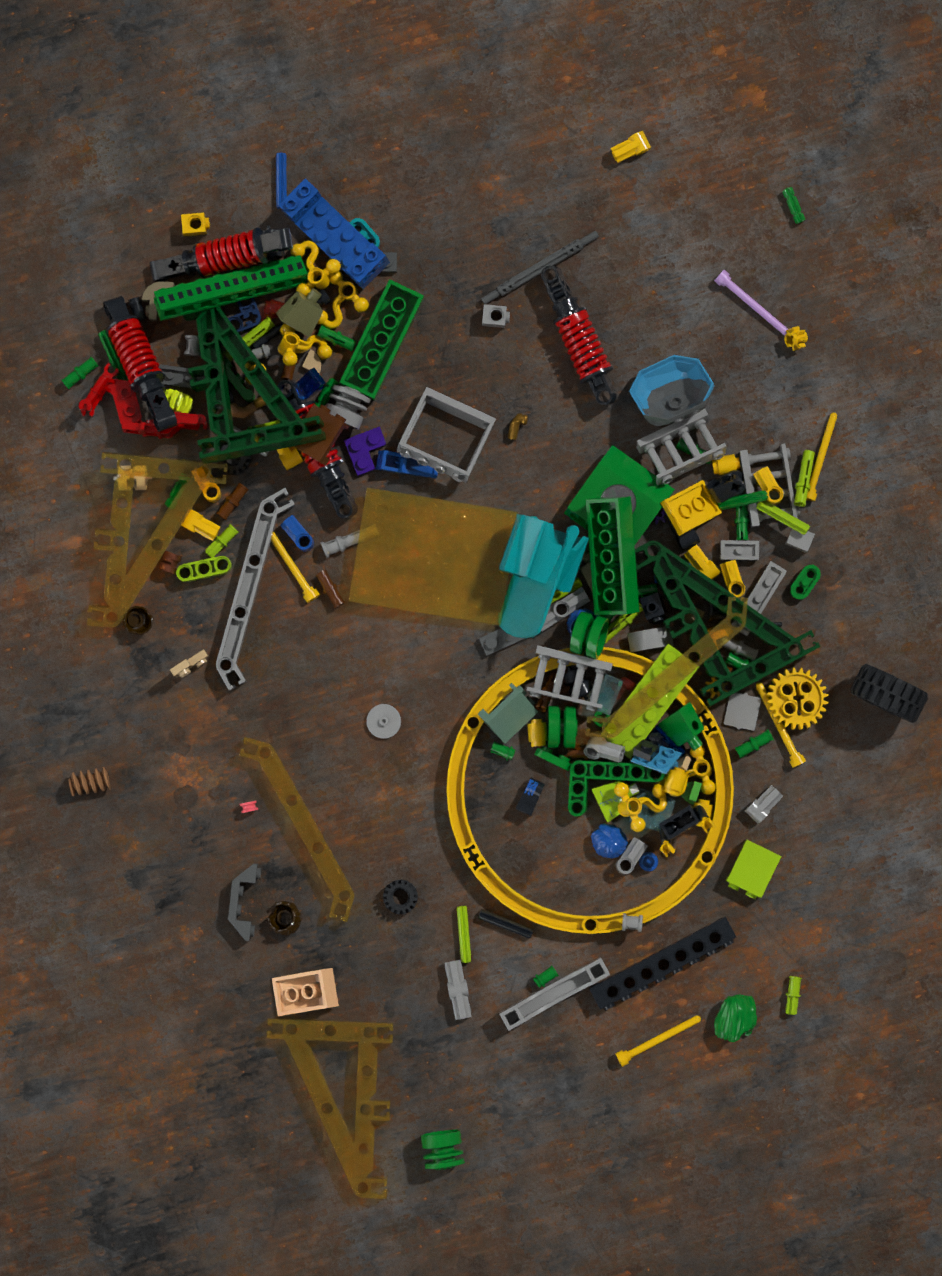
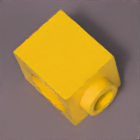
M204 213L181 215L184 237L207 235V229H210V222ZM194 220L201 222V226L197 229L191 227V223Z

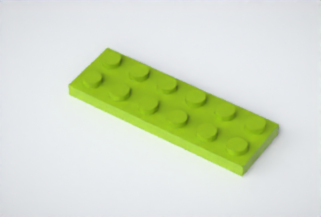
M668 643L600 735L607 742L625 746L624 755L631 759L634 748L643 739H646L699 668V665Z

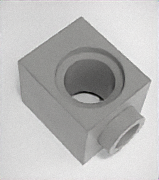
M484 304L482 326L505 328V323H509L510 312H506L507 306ZM499 312L502 318L499 321H494L491 318V314Z

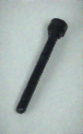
M321 289L319 291L321 297L317 303L321 306L323 304L327 305L331 302V299L324 289ZM280 323L252 344V348H259L262 344H266L280 334V328L284 323Z

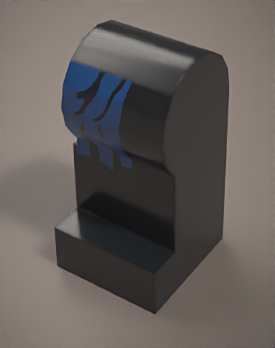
M531 777L515 809L532 816L545 783Z

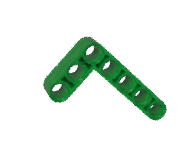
M575 761L570 768L568 810L571 815L576 817L583 816L587 812L589 779L661 782L666 774L662 773L660 778L654 779L651 774L653 769L639 764ZM578 764H582L585 768L584 773L581 775L575 772V767ZM597 765H601L604 768L601 776H597L594 773V768ZM616 766H620L623 769V774L620 777H616L613 774ZM636 767L642 770V775L639 778H635L632 775V771ZM578 783H581L584 787L581 794H576L574 791V786ZM577 802L581 803L583 807L582 811L578 814L573 810V805Z

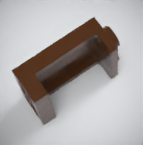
M313 404L305 418L320 416L324 422V427L310 428L309 432L321 429L325 432L326 440L294 447L326 466L330 460L326 457L342 430L344 428L348 430L350 426L345 423V418L338 414L335 416L331 415V410L322 404L320 407ZM303 429L298 430L295 435H300Z

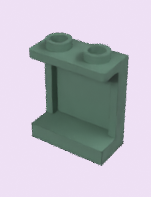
M512 683L509 686L513 692L490 714L484 709L478 713L486 725L504 743L508 742L538 713L534 708L536 703L529 696L525 697L527 694L520 685L515 687Z

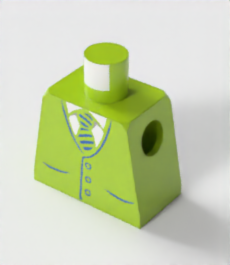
M621 780L591 789L606 822H610L620 814L618 812V804L622 799L616 796L614 787L617 783L622 782ZM635 782L628 785L629 798L640 793Z

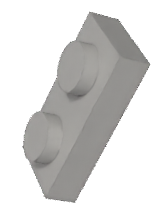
M721 540L720 560H759V541Z

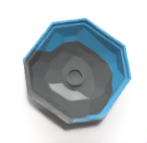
M672 355L640 370L629 392L644 418L650 424L662 426L681 422L703 410L710 401L714 383L699 359Z

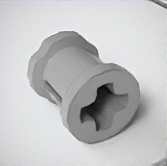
M185 335L187 343L184 355L201 356L199 352V337Z
M623 913L622 931L633 929L641 932L643 915L627 916L626 913Z

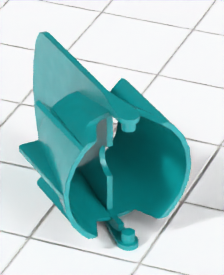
M516 515V520L499 566L500 570L513 574L498 616L499 626L506 633L516 638L535 637L543 628L555 590L571 592L589 541L588 537H578L579 528L572 525L568 527L567 533L555 530L554 524L539 520L536 516Z

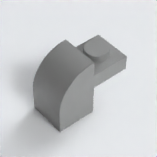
M671 627L628 633L630 652L666 647L668 643L674 646L673 639L669 635L671 634Z

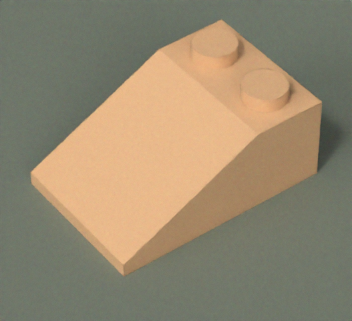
M333 968L272 978L278 1016L339 1006Z

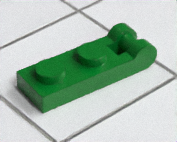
M225 358L228 380L246 402H253L255 399L253 391L243 386L245 381L239 373L235 375L232 372L231 368L233 366Z

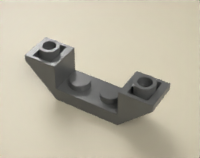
M257 863L252 864L232 880L228 920L245 941H250V937H254L255 926L252 925V921L237 920V916H241L242 905H239V897H243L244 886L241 885V882L256 883L257 879L260 880L261 868H258Z

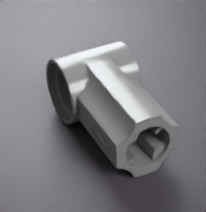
M599 734L591 735L584 748V754L594 760L602 757L621 762L625 753V746L607 742Z
M770 785L744 811L759 824L781 800L783 795Z
M633 837L620 859L616 862L617 871L620 874L631 873L648 846L641 840ZM623 860L628 861L630 864L628 871H623L620 867V863Z

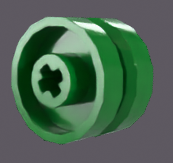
M580 612L572 631L570 651L581 655L586 650L588 657L598 659L607 639L609 619L598 616L593 621L592 614Z
M548 706V748H558L560 736H563L565 748H575L577 736L576 706H566L563 718H560L559 706Z

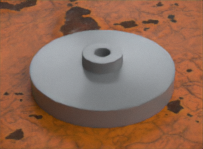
M380 704L373 707L368 713L367 727L374 736L382 739L390 738L400 729L401 717L393 706Z

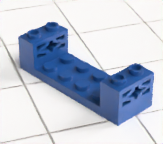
M306 178L278 205L282 212L316 243L331 259H337L341 264V269L362 289L390 263L387 256L336 211Z

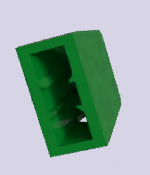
M690 702L658 724L678 747L688 742L694 751L703 745L697 735L704 730V726Z

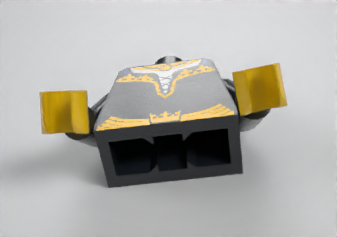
M689 805L659 823L662 844L660 851L666 857H668L670 851L675 853V849L670 844L671 839L699 823L706 833H708V828H716L701 805H697L694 808L692 805Z

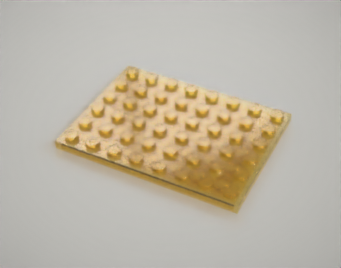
M367 488L349 602L501 625L509 573L500 570L499 566L518 512Z

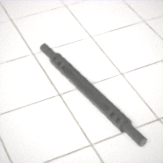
M593 231L580 240L576 239L496 287V290L481 298L483 304H487L499 296L503 297L540 275L544 267L555 266L584 249L583 246L599 237L598 233Z

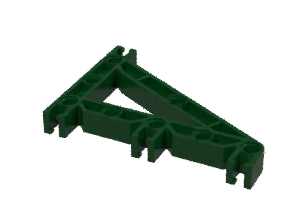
M219 306L182 315L186 321L196 320L201 358L207 364L188 368L189 374L193 378L190 380L192 389L195 392H206L210 430L216 436L197 440L198 446L202 449V452H199V457L204 464L326 440L325 432L321 429L309 432L310 428L324 427V422L320 416L300 418ZM214 337L212 342L207 343L209 338ZM223 346L280 424L234 433ZM252 365H256L254 370L249 371ZM214 373H219L216 378L212 379ZM205 376V379L196 381L197 377ZM223 408L221 414H216L219 409ZM303 429L300 435H295L298 430ZM261 437H265L262 443H258ZM228 444L227 449L221 451L222 446ZM206 449H215L213 452L203 454V452H207Z
M649 541L635 549V554L643 552L647 559L639 565L636 563V571L654 562L652 573L672 609L681 611L663 622L666 629L669 628V623L677 619L683 625L681 630L676 633L672 630L669 635L673 639L691 630L689 641L708 676L718 679L700 689L703 696L706 695V690L716 687L720 693V696L713 701L710 698L707 699L708 707L820 647L818 642H813V647L804 650L800 641L807 636L814 637L812 630L794 638L659 542ZM648 547H656L658 554L656 556L649 555ZM668 580H673L676 583L674 590H669L666 587ZM684 586L761 641L776 649L731 673ZM719 596H726L728 604L725 606L720 605L718 602ZM686 614L694 616L692 624L685 622L684 616ZM791 645L798 647L799 652L797 655L790 654L789 647ZM707 647L712 650L713 655L711 658H706L703 655L704 648ZM757 663L764 665V673L759 674L756 672L755 666ZM727 681L731 684L729 692L722 690V682Z

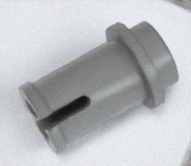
M262 344V347L251 350L258 360L265 357L268 359L272 355L269 345Z

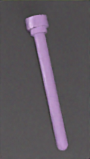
M723 270L715 279V282L719 286L728 287L785 336L788 328L730 280L731 277H729L730 274Z

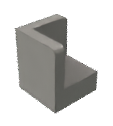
M792 529L785 545L807 553L815 534L808 531L803 535Z

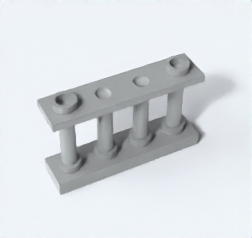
M706 409L681 422L673 423L637 440L636 448L639 454L648 453L659 472L656 475L657 486L668 484L673 478L713 459L719 460L726 454V444L723 443L717 446L706 427L708 423ZM695 428L699 429L711 450L700 454L689 432ZM678 436L682 437L694 458L683 462L672 440ZM661 444L665 445L676 466L666 470L655 451V447Z
M781 444L780 451L751 455L748 454V450L739 451L741 472L744 475L745 494L753 493V484L757 482L753 476L754 473H751L750 465L757 462L782 459L784 470L771 473L775 479L785 477L787 489H782L783 497L788 496L790 508L781 510L798 519L797 516H800V508L794 505L795 499L788 459H791L790 449L786 448L785 444ZM776 491L769 493L771 499L780 497ZM756 503L747 505L751 528L759 527V522H762L763 519L772 518L760 510L757 511Z
M537 645L535 654L539 655L540 661L533 688L527 687L526 690L530 692L529 696L541 698V695L586 705L587 710L597 712V709H602L603 705L597 704L604 674L607 671H611L613 663ZM550 657L558 659L557 663H559L552 692L541 690L547 661H550ZM569 662L575 663L577 667L571 697L560 695L566 665H569ZM588 667L595 668L596 676L590 701L578 699L584 672Z

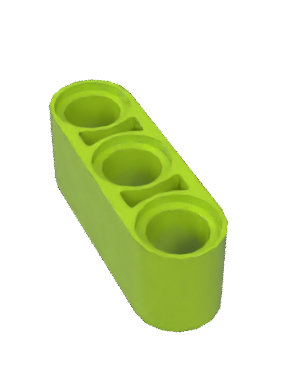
M225 556L213 557L182 564L177 568L176 575L183 582L196 581L227 574L232 569V563ZM221 560L228 562V567L225 570L218 568V563ZM202 564L209 566L208 573L201 574L199 572ZM182 569H190L191 574L188 578L181 577L180 572Z

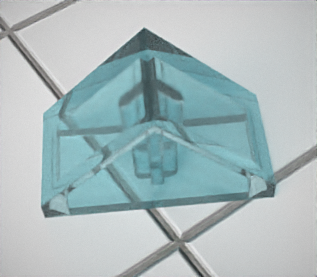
M605 674L597 704L603 706L602 709H597V711L610 715L623 680Z

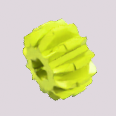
M166 390L165 396L173 412H191L193 404L191 397L177 390Z

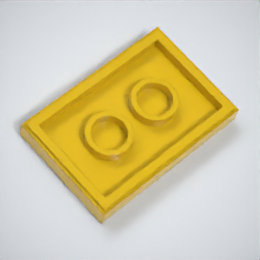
M704 480L660 502L679 536L722 513L707 489Z

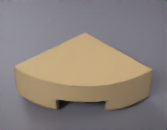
M310 349L302 367L320 375V359Z
M688 754L682 756L677 761L679 762L677 768L683 769L686 772L691 757Z

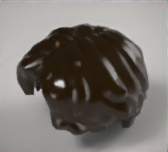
M280 901L275 903L274 913L267 918V921L275 933L287 936L294 934L298 930L302 921V915L295 903Z

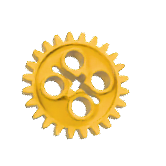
M794 667L791 669V673L786 669L784 670V676L779 673L777 675L779 680L772 679L774 685L768 686L772 692L766 693V696L771 697L770 700L766 701V704L772 705L768 711L775 712L772 718L778 716L777 723L779 724L784 721V728L791 724V730H794L796 725H798L799 730H802L803 724L806 728H809L810 722L815 725L817 723L816 718H822L820 712H826V709L822 706L828 704L824 700L828 694L822 692L826 689V686L820 687L823 680L816 681L817 674L811 677L810 670L803 673V668L796 672ZM794 682L797 683V688H796V690H795V686H794V684H793ZM802 684L809 686V693L801 690ZM783 686H788L790 688V695H786L783 693ZM796 694L798 698H801V700L798 703L797 700L793 699V697H795ZM804 703H809L812 706L811 712L805 711ZM785 705L792 706V714H788L785 711ZM798 707H799V711H800V713H801L800 716L797 714Z

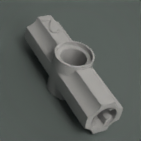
M582 587L549 608L541 632L590 602ZM560 604L565 605L567 608V612L563 615L558 614L556 611V607Z
M461 960L445 962L450 1000H452L455 1020L472 1017L468 1000V987L466 979L464 980Z

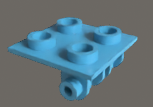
M660 746L659 753L650 762L634 756L631 762L667 774L670 769L678 767L679 762L677 760L682 753Z

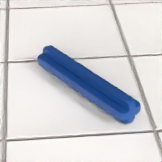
M276 153V207L280 209L278 205L287 197L286 153Z

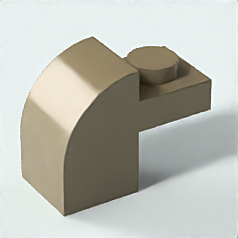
M156 282L148 286L144 291L142 301L149 303V305H146V317H149L150 322H158V312L154 304V291H158L161 288L174 287V282Z

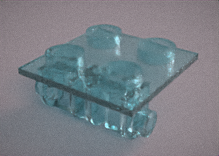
M639 788L640 793L637 794V799L648 797L656 805H659V798L654 797L652 792ZM667 798L666 808L658 813L651 811L643 804L638 816L644 819L646 828L659 832L661 828L659 823L671 817L676 800Z

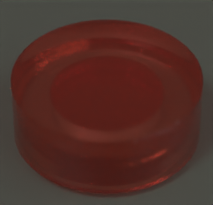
M621 677L618 682L622 688L629 692H632L637 686L626 677Z

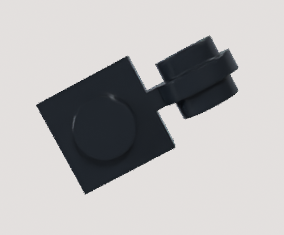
M652 732L648 741L643 739L634 748L633 755L650 762L659 753L664 737L661 736V733Z

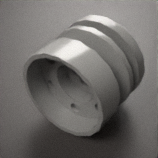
M334 385L332 390L340 394L339 396L330 394L329 397L335 400L336 404H326L325 407L331 410V415L335 416L338 414L345 418V423L350 428L359 430L364 418L357 414V411H367V408L360 405V403L369 404L371 399L353 388Z

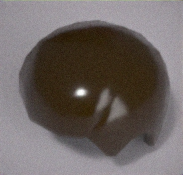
M133 606L128 608L123 614V625L129 633L142 635L152 628L153 616L146 608Z

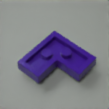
M380 426L344 440L357 476L376 470L369 452L386 445Z

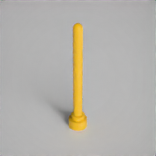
M834 412L829 416L809 485L811 488L806 499L808 501L815 502L817 498V490L815 488L837 420V414Z
M273 532L271 542L304 590V599L307 603H310L320 596L316 588L314 589L312 586H309Z
M758 682L756 683V688L768 710L772 707L771 704H766L770 697L766 696L767 691L763 683ZM768 711L769 714H770V716H771V718H772V715H773L775 712H774V711ZM777 716L772 718L791 755L789 757L791 761L789 762L792 768L806 762V759L800 752H797L783 723H777L779 719Z
M696 1015L629 1051L621 1050L615 1053L621 1066L624 1067L629 1064L632 1057L699 1023L701 1018Z

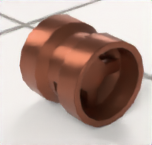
M164 551L162 555L163 561L159 563L158 569L176 575L177 564L180 563L182 557Z

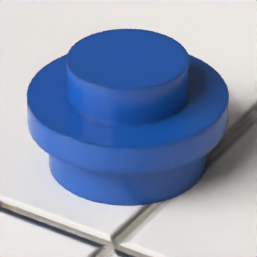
M645 852L639 859V865L645 871H653L658 865V858L654 853Z

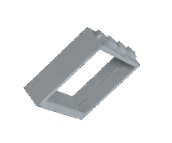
M426 387L398 444L397 452L403 457L417 460L423 466L428 465L434 468L440 474L452 476L458 482L463 481L467 483L496 418ZM426 403L485 429L466 470L407 444Z

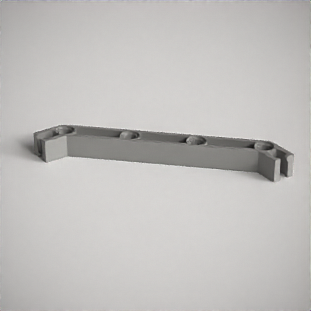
M286 488L261 502L216 661V668L229 691L235 689L236 686L230 684L227 674L235 671L241 679L238 681L239 685L247 682L237 663L277 518L280 514L295 506L292 499L289 501V504L280 508L275 502L284 494L286 496L289 495ZM273 504L275 506L274 512L266 513L264 511L265 506ZM252 556L260 557V563L257 566L250 564ZM238 608L245 609L246 614L243 618L236 617L235 612ZM224 660L231 662V668L227 671L221 668V663Z

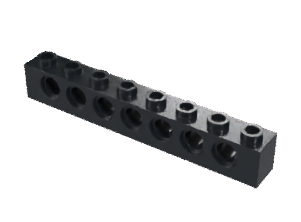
M724 916L589 987V990L599 1009L604 1008L606 1011L615 1006V1001L621 999L623 1002L631 998L632 992L638 990L640 993L648 989L649 983L655 981L657 984L665 980V975L672 972L674 975L682 971V966L689 963L691 966L699 962V957L706 954L708 957L716 953V948L721 945L725 948L733 944V939L737 937ZM713 932H717L720 936L719 941L716 943H712L709 939L710 934ZM696 941H700L703 945L702 950L699 952H695L692 949V945ZM679 950H683L686 954L685 959L682 961H678L675 958V954ZM661 959H666L669 962V966L665 970H661L658 967ZM644 968H649L652 971V975L648 979H644L641 976V971ZM627 977H632L635 980V984L631 988H627L624 985V980ZM610 986H615L618 989V993L614 997L607 995V989Z

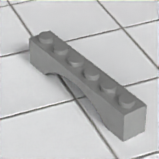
M601 957L499 1012L508 1031L567 997L606 978L610 973Z

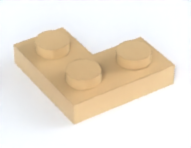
M203 649L188 660L185 659L171 668L170 671L173 676L183 678L191 673L190 669L195 665L200 667L207 662L206 658L209 655Z

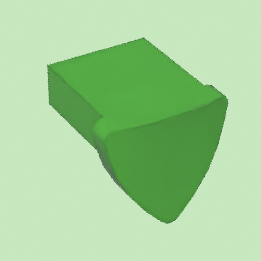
M696 781L687 782L686 791L681 797L693 805L697 801L702 783Z

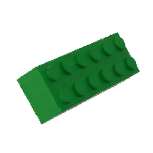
M389 279L339 382L341 386L353 388L372 401L376 400L423 303L424 295Z
M631 496L587 499L586 509L594 615L639 612Z

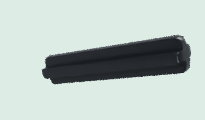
M484 909L479 913L478 918L508 931L526 938H531L533 934L532 928Z

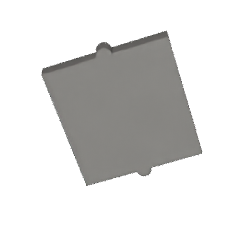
M734 693L730 695L723 724L737 727L738 730L742 728L754 731L761 698L749 696L747 693Z

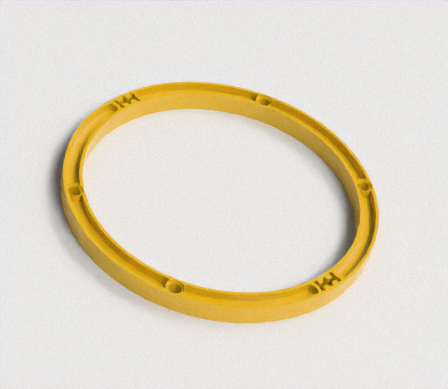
M604 647L600 657L596 659L613 663L612 667L622 668L644 676L654 663V661L646 657L609 647ZM566 648V649H561V650H559V651H563V652H567V653H571V654H576V653H572V652L570 651V648ZM539 656L534 657L503 675L487 689L467 715L457 735L450 757L447 776L448 812L457 845L466 863L483 886L502 904L535 923L552 929L587 934L609 933L622 930L623 913H626L627 916L643 915L642 924L676 906L696 888L714 864L724 844L733 809L734 785L730 756L723 734L705 703L686 684L675 699L682 706L690 702L697 715L705 710L706 713L703 714L705 719L711 720L709 726L711 729L713 727L716 729V731L709 732L706 735L705 731L709 729L705 725L704 730L701 731L714 771L716 789L711 820L716 828H709L699 853L677 881L655 898L637 907L607 915H573L540 906L514 891L489 866L473 838L467 819L464 798V781L468 757L473 742L484 723L478 713L484 709L490 714L499 702L513 691L509 686L511 683L518 687L536 677L540 658H538ZM550 657V661H547L545 672L557 669L559 665L557 663L558 659ZM569 662V665H566V667H567V666L576 665V664ZM469 718H477L479 725L476 728H470L468 726ZM473 844L475 848L471 850L474 854L478 853L477 861L479 864L482 860L485 863L476 870L473 868V866H476L474 861L468 860L470 857L468 851L466 853L463 851V849H467ZM706 851L712 855L710 862L702 860V854ZM589 919L594 920L596 923L593 930L585 928V922Z

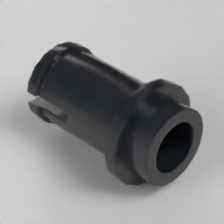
M139 297L129 299L128 306L131 307L133 315L140 317L141 320L146 319L147 317L141 304L143 301Z

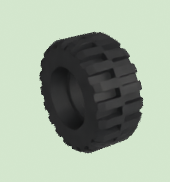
M869 664L861 666L851 687L853 695L911 723L918 720L928 699V693Z

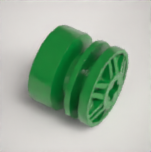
M459 1129L436 1131L421 1135L422 1148L431 1149V1153L425 1154L423 1157L424 1159H433V1161L424 1163L425 1169L445 1170L465 1163L464 1157H455L463 1154V1150L454 1149L455 1145L462 1143Z

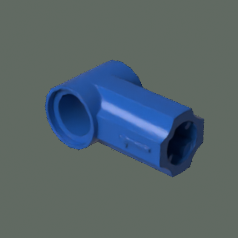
M294 515L284 520L280 526L297 547L304 552L312 550L314 547L313 538ZM304 537L310 540L309 545L306 547L300 545V541Z

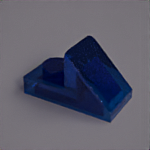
M312 368L297 383L307 401L322 390L326 382L317 370Z

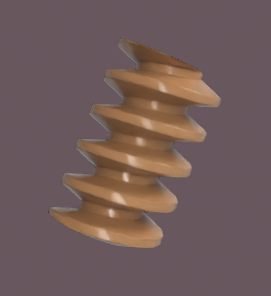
M102 767L101 773H99L97 768H95L94 774L87 770L86 776H84L82 771L79 772V777L72 772L71 778H69L72 797L75 796L76 791L79 795L83 794V790H85L86 794H90L91 788L94 793L98 792L99 787L101 791H105L106 785L111 790L109 775L105 767Z

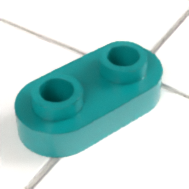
M355 218L350 221L354 228L356 226L362 227L359 233L368 241L373 240L374 244L379 248L380 240L378 235L363 219Z

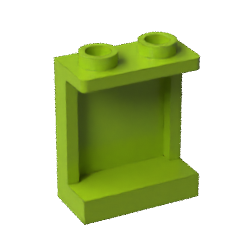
M745 839L736 862L725 881L729 882V887L737 891L741 888L746 891L745 895L756 900L757 896L762 898L782 856Z

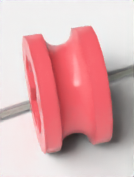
M257 801L240 804L243 808L241 813L258 810V807L255 806Z

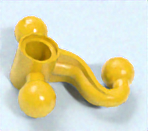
M313 241L294 244L293 248L290 249V253L294 257L299 255L303 257L307 248L311 249V253L306 261V268L309 271V282L299 284L296 292H300L305 296L314 287L320 290L325 289L330 283L328 275L331 273L336 274L341 269V264L337 259L328 260L326 268L323 270L314 267L313 264L318 256L319 248ZM322 275L321 279L316 281V278Z
M340 271L336 274L331 273L328 275L330 283L339 286V295L332 304L335 320L329 321L328 314L323 310L317 323L329 329L337 328L342 323L343 316L340 304L345 299L352 300L354 308L358 312H365L369 307L367 299L357 295V287L351 282H345ZM347 286L353 288V293L350 296L344 295V289Z
M285 323L281 326L280 332L283 338L277 349L283 356L282 360L285 365H295L298 359L295 353L306 352L312 347L313 343L320 345L317 354L321 359L331 357L332 349L327 345L325 339L312 335L306 341H303L295 334L294 328Z
M703 746L694 751L690 748V754L693 758H696V762L692 769L684 773L688 776L682 793L680 792L679 796L686 791L688 778L695 775L702 779L701 791L704 794L710 795L716 789L715 783L709 778L712 775V767L703 758L705 753ZM706 765L707 771L699 773L698 769L700 766ZM668 773L666 774L665 778L661 782H659L660 784L664 785Z
M620 782L615 785L614 793L622 799L618 804V812L623 817L630 816L632 820L630 825L633 831L642 832L645 829L646 823L644 819L638 816L643 804L651 811L657 813L662 812L666 808L667 793L664 792L665 787L663 784L658 783L652 788V794L660 800L659 805H656L648 797L629 798V787L626 783Z

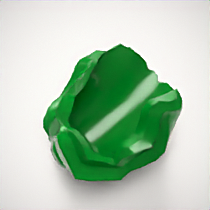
M741 994L726 997L714 1022L715 1035L718 1038L728 1040L729 1042H736L744 1033L745 1036L752 1034V1030L757 1025L754 998Z

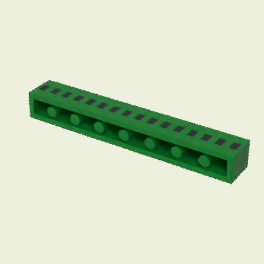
M301 255L290 256L283 260L270 261L267 264L254 265L247 269L234 270L223 275L217 274L210 278L197 279L194 282L181 283L170 288H161L158 291H154V304L162 321L298 287L301 283H307L308 273Z

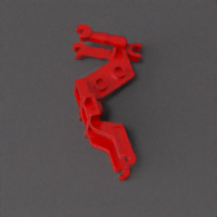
M109 363L104 367L102 376L90 388L91 391L87 397L79 403L82 416H85L86 412L89 411L90 417H93L95 415L94 409L99 401L103 399L102 397L106 391L114 397L123 433L139 434L143 437L155 436L158 439H171L181 429L198 431L200 425H203L204 430L208 428L204 415L174 412L177 426L160 432L157 431L153 420L142 422L136 393L131 390L129 381L113 379L118 375L119 369L116 368L114 373H109L108 370L111 367Z

